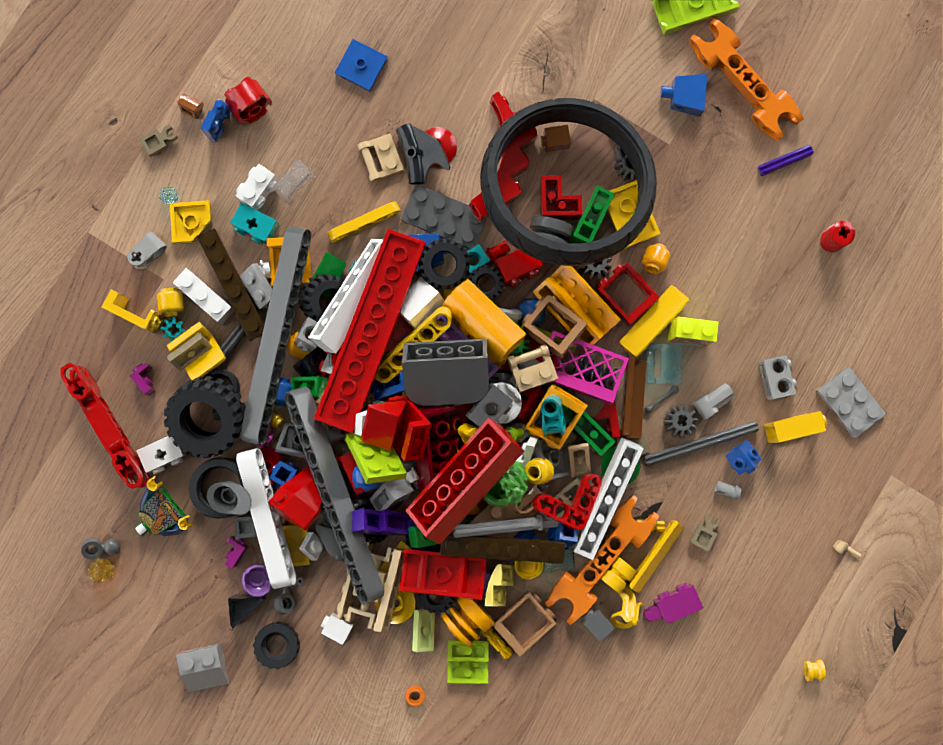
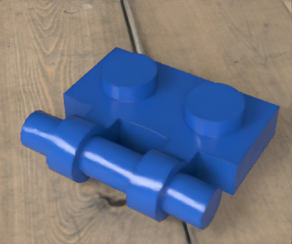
M222 100L215 101L212 111H208L201 126V130L208 139L217 142V139L222 137L224 133L223 121L224 119H229L231 114L226 103Z

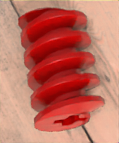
M838 221L825 229L820 239L821 247L825 251L836 252L851 244L855 238L853 225L847 221Z

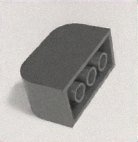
M487 339L404 343L402 358L404 388L406 395L414 403L436 407L448 404L459 406L477 402L486 395L489 388Z

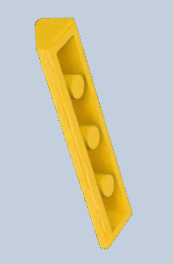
M671 285L619 341L620 345L625 351L631 355H636L635 357L638 358L687 305L690 299Z
M670 521L665 531L660 535L637 568V574L631 581L627 582V586L635 592L639 593L684 530V527L678 521Z

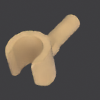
M838 540L833 545V548L840 554L846 550L857 558L861 557L860 553L849 547L848 543L842 540Z

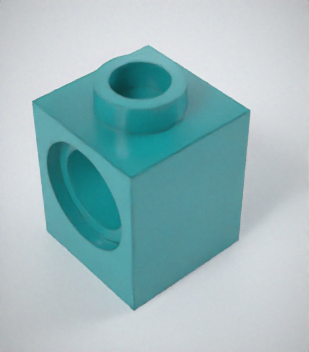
M480 244L467 252L468 258L475 257L478 259L477 265H469V275L477 267H484V265L490 264V259Z

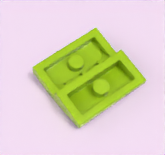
M448 640L447 684L488 685L489 641H473L474 644L468 647L461 641Z

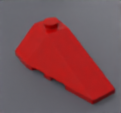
M335 455L337 464L340 469L342 462L340 458ZM309 466L283 484L268 501V504L279 516L305 531L319 515L322 503Z

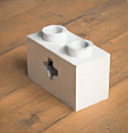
M168 436L136 450L145 472H153L154 475L164 471V467L169 464L175 466L182 463V458L188 455L181 451L183 449L181 446L178 445L176 447L172 443L175 441L173 437L169 438ZM162 452L167 453L164 456V459L159 457L160 455H162Z

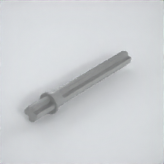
M538 514L536 517L461 524L457 525L452 532L454 537L458 538L533 529L542 531L543 528L558 527V522Z

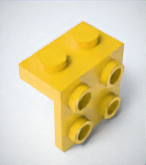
M200 322L167 345L168 349L174 352L199 332L211 343L212 348L185 367L191 380L205 376L226 359L212 333Z

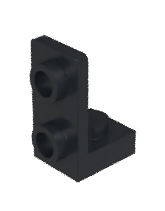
M319 346L293 365V368L301 377L314 376L319 372L322 359H326V351Z

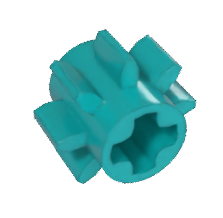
M172 317L171 322L164 319L165 326L159 327V329L165 332L162 335L163 338L170 336V342L174 340V337H179L181 332H186L185 329H181L183 321L176 323L175 317ZM172 324L177 328V332H173V335L168 331V327H172Z

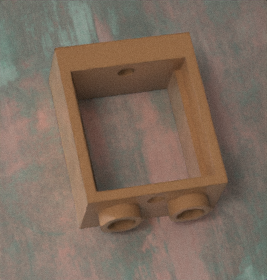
M548 294L545 299L541 298L535 305L536 310L532 314L528 313L522 321L523 331L541 345L546 344L551 353L562 359L585 331L587 323ZM548 305L575 325L560 345H557L532 326Z
M527 591L495 620L496 624L493 626L519 656L525 653L557 624L554 621L556 617L548 607L544 609L540 605L542 600L535 592L531 594ZM529 599L546 618L547 622L521 644L502 622Z

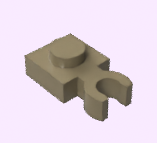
M171 125L165 126L161 133L155 129L139 138L150 157L168 148L166 145L167 141L173 142L178 139L176 134L168 136V132L173 130Z
M711 514L705 515L704 527L698 524L689 541L709 552L717 536L713 529L717 528L721 523V520L717 518L715 523L711 524L709 522Z

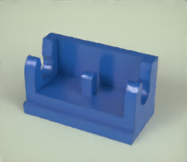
M403 371L387 383L380 382L381 390L378 387V381L373 382L374 401H384L397 395L401 396L402 392L405 391Z

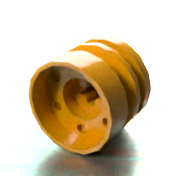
M459 598L457 602L461 610L458 611L451 606L449 610L453 617L447 612H444L441 617L450 632L459 641L471 647L474 643L469 635L478 641L480 637L476 629L479 628L486 633L496 623L477 600Z

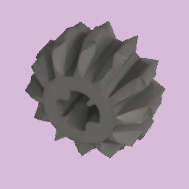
M605 258L603 261L598 262L597 264L600 263L597 268L593 267V264L579 266V269H586L582 275L586 276L589 273L590 280H593L594 275H596L597 280H601V274L606 277L608 275L607 270L612 269V266L607 264L612 261V258Z
M677 404V410L671 406L669 408L671 413L666 412L664 414L669 420H664L663 424L670 425L666 428V431L668 432L673 429V437L679 433V437L684 438L685 433L688 436L692 435L690 429L696 430L697 427L692 422H697L698 418L692 419L696 412L693 410L688 413L690 406L686 405L682 408L681 404ZM681 417L684 418V421L682 422L683 426L682 424H677L679 418Z

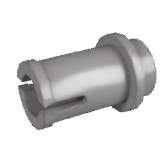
M717 481L714 493L731 497V500H738L741 488L738 485L732 486Z

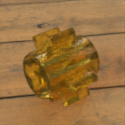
M97 558L95 563H90L88 567L90 571L87 576L91 577L93 583L101 582L105 584L107 579L111 580L114 573L112 570L115 566L111 565L109 559Z

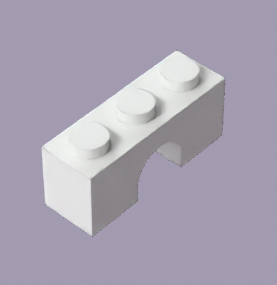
M185 268L173 281L180 290L218 323L223 325L234 312V309L189 269Z

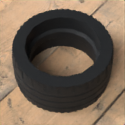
M213 458L202 463L192 474L189 482V495L193 505L202 514L216 519L229 518L237 514L219 513L206 501L202 491L203 481L212 470L226 468L237 475L242 487H244L236 460Z

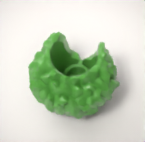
M515 461L485 494L483 499L489 505L504 507L509 503L514 505L520 503L523 493L526 492L527 485L529 484V476L526 474L522 463Z

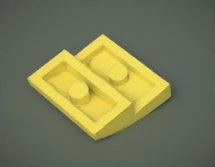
M502 564L496 566L488 583L485 606H506V586H514V566Z

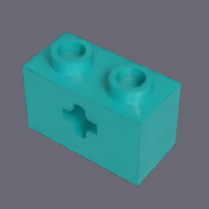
M242 202L230 222L235 227L233 229L235 232L242 236L245 233L252 236L251 240L259 245H262V243L267 244V238H272L279 226V223L273 218ZM251 223H252V224H255V223H256L258 226H257V228H256V227H252V228H251L250 224H251Z

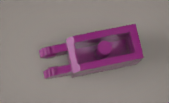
M685 582L675 587L676 590L670 593L664 591L658 594V598L654 600L655 604L648 607V609H644V617L649 622L662 618L664 621L672 623L703 609L704 607L694 586L691 584L687 585Z

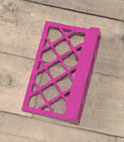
M552 331L550 339L553 341L554 337H558L564 340L567 335ZM578 339L573 346H582L585 354L575 358L571 349H569L572 360L563 364L555 356L559 363V366L555 367L558 379L551 381V383L602 402L613 404L629 358ZM599 352L604 361L594 365L589 354ZM587 356L591 367L581 371L576 360ZM613 359L623 361L621 369L615 372L612 371L608 362ZM574 362L578 373L572 376L566 374L563 366ZM606 363L610 374L600 378L595 367ZM593 369L597 380L591 383L585 381L582 373ZM612 376L615 382L613 391L606 389L601 380Z

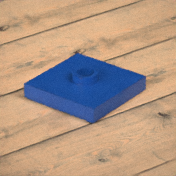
M352 39L335 71V75L370 92L388 56Z

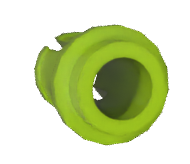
M520 427L505 428L515 441L524 437V431Z

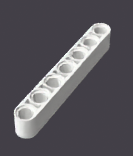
M259 448L238 453L237 464L243 486L251 497L250 511L271 586L277 589L295 585L296 574L281 519L268 504V501L274 494L263 454Z

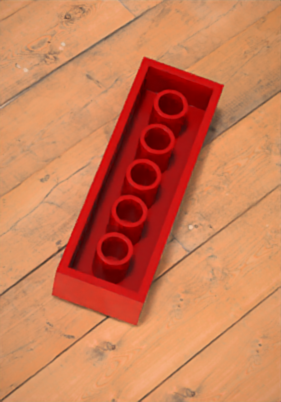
M488 418L405 511L426 538L441 544L525 450L500 424Z

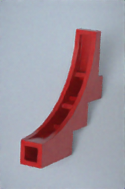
M499 91L491 96L489 103L501 126L509 117L515 115L516 112H512L508 100L505 96H501ZM535 127L518 136L502 155L497 171V179L506 206L518 199L521 194V187L513 178L526 171L530 164L526 153L521 151L536 141L538 135ZM481 192L469 204L470 209L479 222L489 217Z

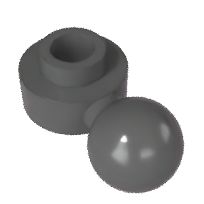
M87 538L81 544V553L86 559H96L102 552L114 555L120 550V543L116 539H108L102 544L97 538Z

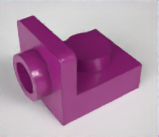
M141 363L132 370L133 373L130 377L145 395L150 396L155 392V389L152 387L154 383L147 375L145 377L143 375L151 370L152 367L147 363Z
M230 536L226 540L236 547L235 549L231 548L225 557L227 561L224 565L230 569L237 566L249 548L245 545L246 541L244 539H236V536Z

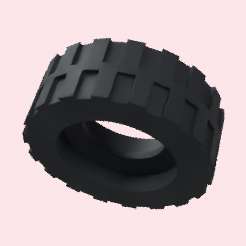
M272 622L264 626L255 636V642L253 643V652L257 657V661H260L261 665L267 666L269 669L286 667L296 658L300 649L298 633L287 623ZM274 635L282 636L286 641V650L281 655H272L267 649V641Z

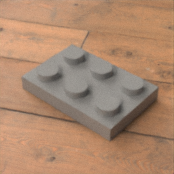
M846 367L816 390L852 438L859 436L886 415L850 367Z

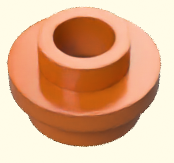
M411 686L405 693V700L410 706L418 707L425 701V692L419 686ZM412 693H418L419 698L413 699L411 696Z

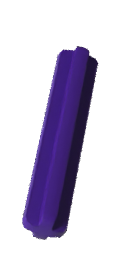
M807 145L759 165L757 168L761 176H764L814 154L811 145Z

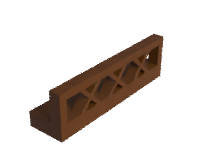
M629 355L625 368L620 438L640 440L642 435L647 361L635 360L636 355Z

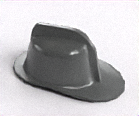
M235 482L215 483L207 492L209 505L219 513L240 515L245 514L251 508L250 494L244 487Z

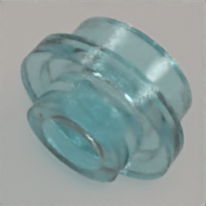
M163 187L158 194V199L165 204H170L178 201L179 195L175 188Z

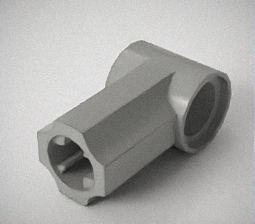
M724 383L710 394H706L696 400L693 405L701 417L706 420L718 412L720 407L735 398V395L730 386Z

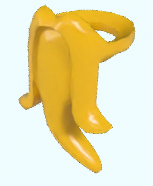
M627 585L624 589L626 594H619L623 600L622 610L614 613L610 619L613 626L622 629L637 625L639 609L643 606L641 602L636 603L635 594ZM621 616L626 623L618 622L615 618Z

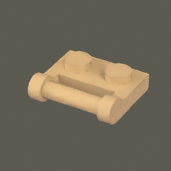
M390 133L357 145L359 151L363 154L370 173V182H376L404 172ZM371 148L376 150L383 169L381 172L376 170L369 151Z
M546 344L541 345L539 349L522 355L507 357L518 392L558 379ZM541 356L543 357L544 362L518 370V364Z

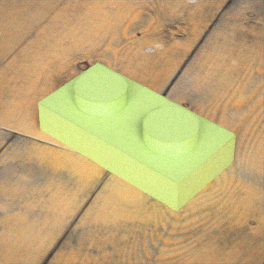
M425 609L414 610L412 651H434L435 613H429Z

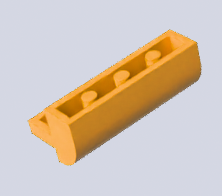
M561 265L533 291L539 300L541 298L545 299L549 294L587 323L586 329L578 340L594 345L621 320L572 266ZM547 306L548 310L570 332L575 325L552 307Z
M469 279L459 285L442 304V307H447L451 310L453 315L451 322L470 340L487 339L488 358L499 368L505 364L509 354L521 345L526 335L517 324Z

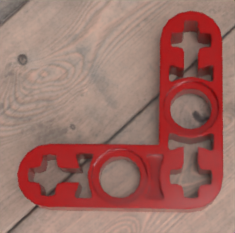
M596 474L583 476L571 506L548 494H539L533 499V508L538 513L570 529H583L588 522L600 491L601 479ZM588 480H592V483L594 484L593 487H590V483H588ZM582 496L588 499V504L585 508L580 504ZM540 500H544L545 504L552 506L550 508L542 507ZM559 506L564 510V515L561 518L556 515V509ZM569 516L578 517L579 524H576V521L573 519H568Z

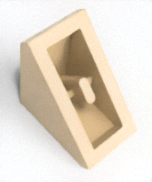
M588 443L566 447L571 477L591 474Z

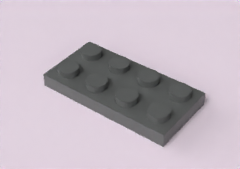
M418 184L415 185L401 217L402 222L431 234H439L441 238L455 240L462 247L470 250L476 246L487 220L486 218L479 222L469 205Z

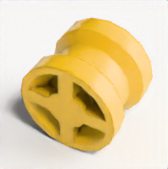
M817 660L813 663L804 661L803 669L807 682H812L814 679L819 681L825 680L826 671L822 660Z

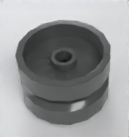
M533 216L529 227L535 234L560 243H567L565 240L571 239L574 230L572 225L564 221L545 216Z

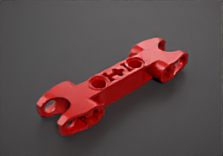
M70 362L61 367L60 375L71 396L79 402L87 420L105 450L111 456L112 465L122 481L132 489L145 487L147 481L151 479L150 473L145 472L138 454L134 452L127 436L109 406L101 397L100 389L89 371L83 366ZM68 368H73L70 370V379H68L66 377V370ZM142 472H143V473L145 474V476H146V480H145L144 482H143V479H144V478H143ZM136 473L138 475V481H136L135 479Z

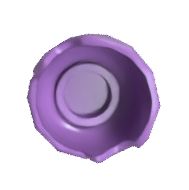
M253 565L247 568L242 576L243 588L252 597H262L270 592L271 583L267 569L263 565Z

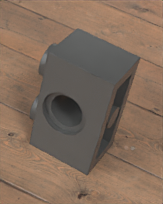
M491 383L486 395L472 406L466 416L479 427L488 418L499 424L500 421L498 419L502 414L506 415L511 410L513 400ZM490 404L496 405V411L493 414L486 413V408Z

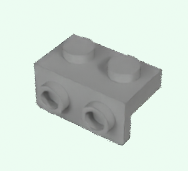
M258 263L252 264L240 277L257 308L261 310L269 307L272 288Z

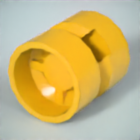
M618 556L611 564V570L607 569L600 579L617 593L621 594L626 586L625 581H631L637 574V571Z

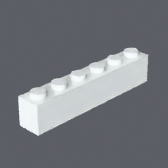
M382 239L370 240L308 338L324 351L336 354L342 347L383 242Z
M621 437L601 481V488L588 522L578 532V543L572 546L575 553L592 560L594 559L644 449L640 445Z

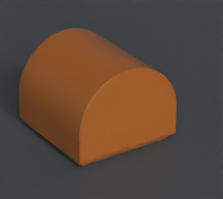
M186 93L177 102L181 112L195 119L199 118L204 107L203 102Z

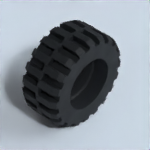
M207 376L205 379L198 377L193 381L186 382L173 393V396L166 403L167 407L164 409V416L167 417L164 420V426L168 427L169 430L166 433L169 438L173 437L175 441L172 443L176 447L178 445L183 448L181 451L186 454L191 452L193 457L198 458L200 455H203V458H211L212 455L219 456L233 446L240 437L245 414L243 411L246 409L244 402H240L242 396L239 392L235 393L233 391L234 387L231 384L226 386L224 380L218 379L214 381L213 377ZM200 401L212 405L221 417V430L218 432H206L197 427L190 415L191 404Z

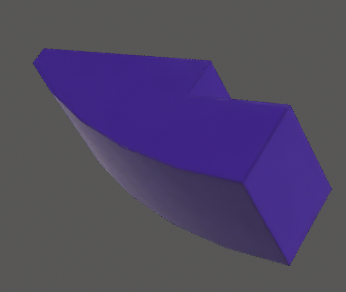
M364 508L352 511V532L409 536L408 527L414 526V521L406 513L389 510L376 511Z

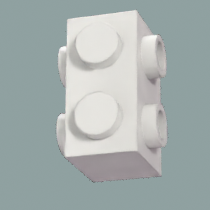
M258 164L249 171L248 179L245 183L239 185L235 196L240 202L258 210L265 203L268 194L276 188L278 179L275 174Z

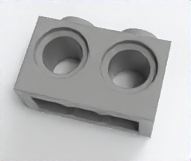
M787 355L758 362L767 400L796 394L797 383L794 378L792 379V363L787 358ZM774 363H778L780 365L781 369L779 373H776L773 370ZM779 382L785 385L783 393L778 390Z
M406 478L386 481L369 500L376 511H392L398 508L414 490Z

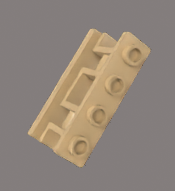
M369 541L367 544L384 588V596L374 601L381 602L378 614L368 611L370 603L367 605L361 604V608L351 607L353 597L357 596L348 573L347 580L342 586V599L336 610L338 613L337 618L353 622L355 614L370 617L367 628L378 632H387L402 576L404 550L388 547L386 556L372 552L373 543ZM381 560L391 562L388 574L379 571Z

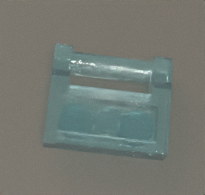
M650 344L645 349L647 351V377L645 378V384H681V344ZM656 350L660 351V378L655 377Z

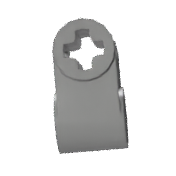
M149 232L129 251L128 261L136 269L144 270L165 252L167 245L153 232ZM140 257L142 260L138 262L136 258Z

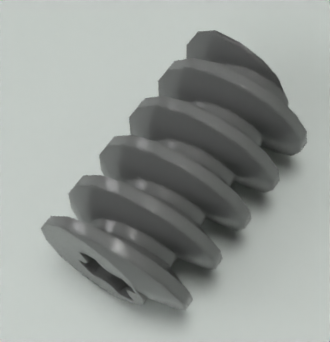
M587 357L582 361L581 359L577 360L581 371L591 367L590 363L588 364ZM604 364L595 367L600 378L610 374L608 367L604 369ZM576 366L574 368V374L578 373ZM593 369L582 373L585 380L589 378L590 383L597 380ZM612 376L601 380L606 389L612 386L614 382Z

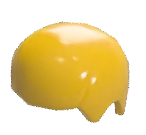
M514 561V569L521 578L533 580L542 574L545 563Z

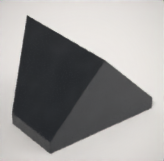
M235 594L228 598L230 626L235 628L267 598L265 596L252 597L246 594Z

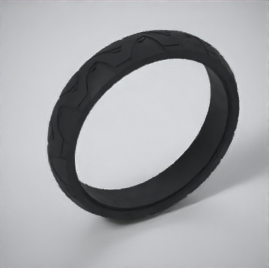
M557 98L529 105L509 117L499 127L489 142L483 156L480 185L483 202L491 221L503 237L514 247L528 256L546 263L562 266H582L601 262L605 258L608 259L616 255L638 237L650 219L654 208L657 177L654 161L645 141L623 117L595 102L576 98ZM547 123H578L602 132L624 151L636 174L638 201L633 216L615 233L589 243H560L535 234L514 217L506 206L499 189L497 166L507 147L524 132Z

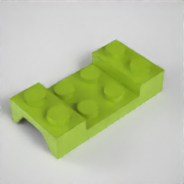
M651 0L663 36L680 31L685 26L716 16L720 18L736 13L740 7L739 3L735 0Z

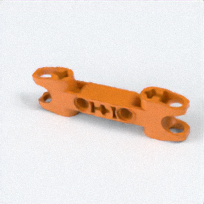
M714 18L710 21L709 27L715 37V41L705 42L700 37L693 35L688 41L691 48L696 54L697 59L706 69L712 70L716 65L721 69L724 75L756 109L751 115L754 124L762 132L778 142L784 136L777 123L778 118L785 117L798 125L804 119L800 110L786 91L780 90L777 94H774L767 84L735 50L741 45L737 35L729 27ZM729 63L736 64L737 68L730 67ZM755 92H760L763 98L757 97Z
M633 494L616 508L609 524L614 529L601 543L594 559H588L575 577L565 571L555 582L548 598L544 602L550 607L560 598L571 600L573 608L566 619V622L570 625L587 613L598 597L590 590L627 544L631 542L635 547L639 548L651 534L659 518V515L653 512L644 521H635L631 510L638 498ZM614 538L619 539V547L611 549L609 546L610 541ZM606 547L611 553H613L612 556H610L603 549ZM607 553V555L605 556L606 562H600L598 564L599 560L597 559V557L599 555L603 557ZM587 570L594 571L593 579H584V573Z

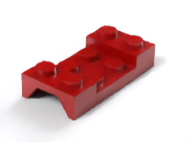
M404 549L399 591L482 601L487 559L443 556L439 552Z

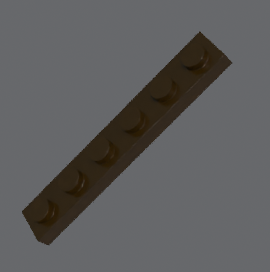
M214 228L197 237L248 339L252 341L262 336L265 324L217 230Z
M449 534L440 544L439 554L443 556L563 564L565 543L561 541L491 536L455 538L453 534Z

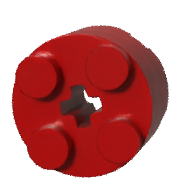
M245 77L240 84L228 89L224 94L227 107L242 125H245V121L253 123L259 120L268 112L266 109L268 104L272 105V100L257 80L251 79V77Z

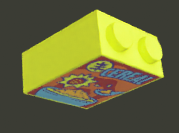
M677 317L669 323L667 342L707 347L717 342L719 322Z

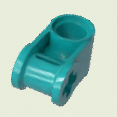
M548 395L541 405L544 436H548L550 433H561L564 435L566 434V424L562 401L557 395ZM547 402L555 403L557 409H549Z

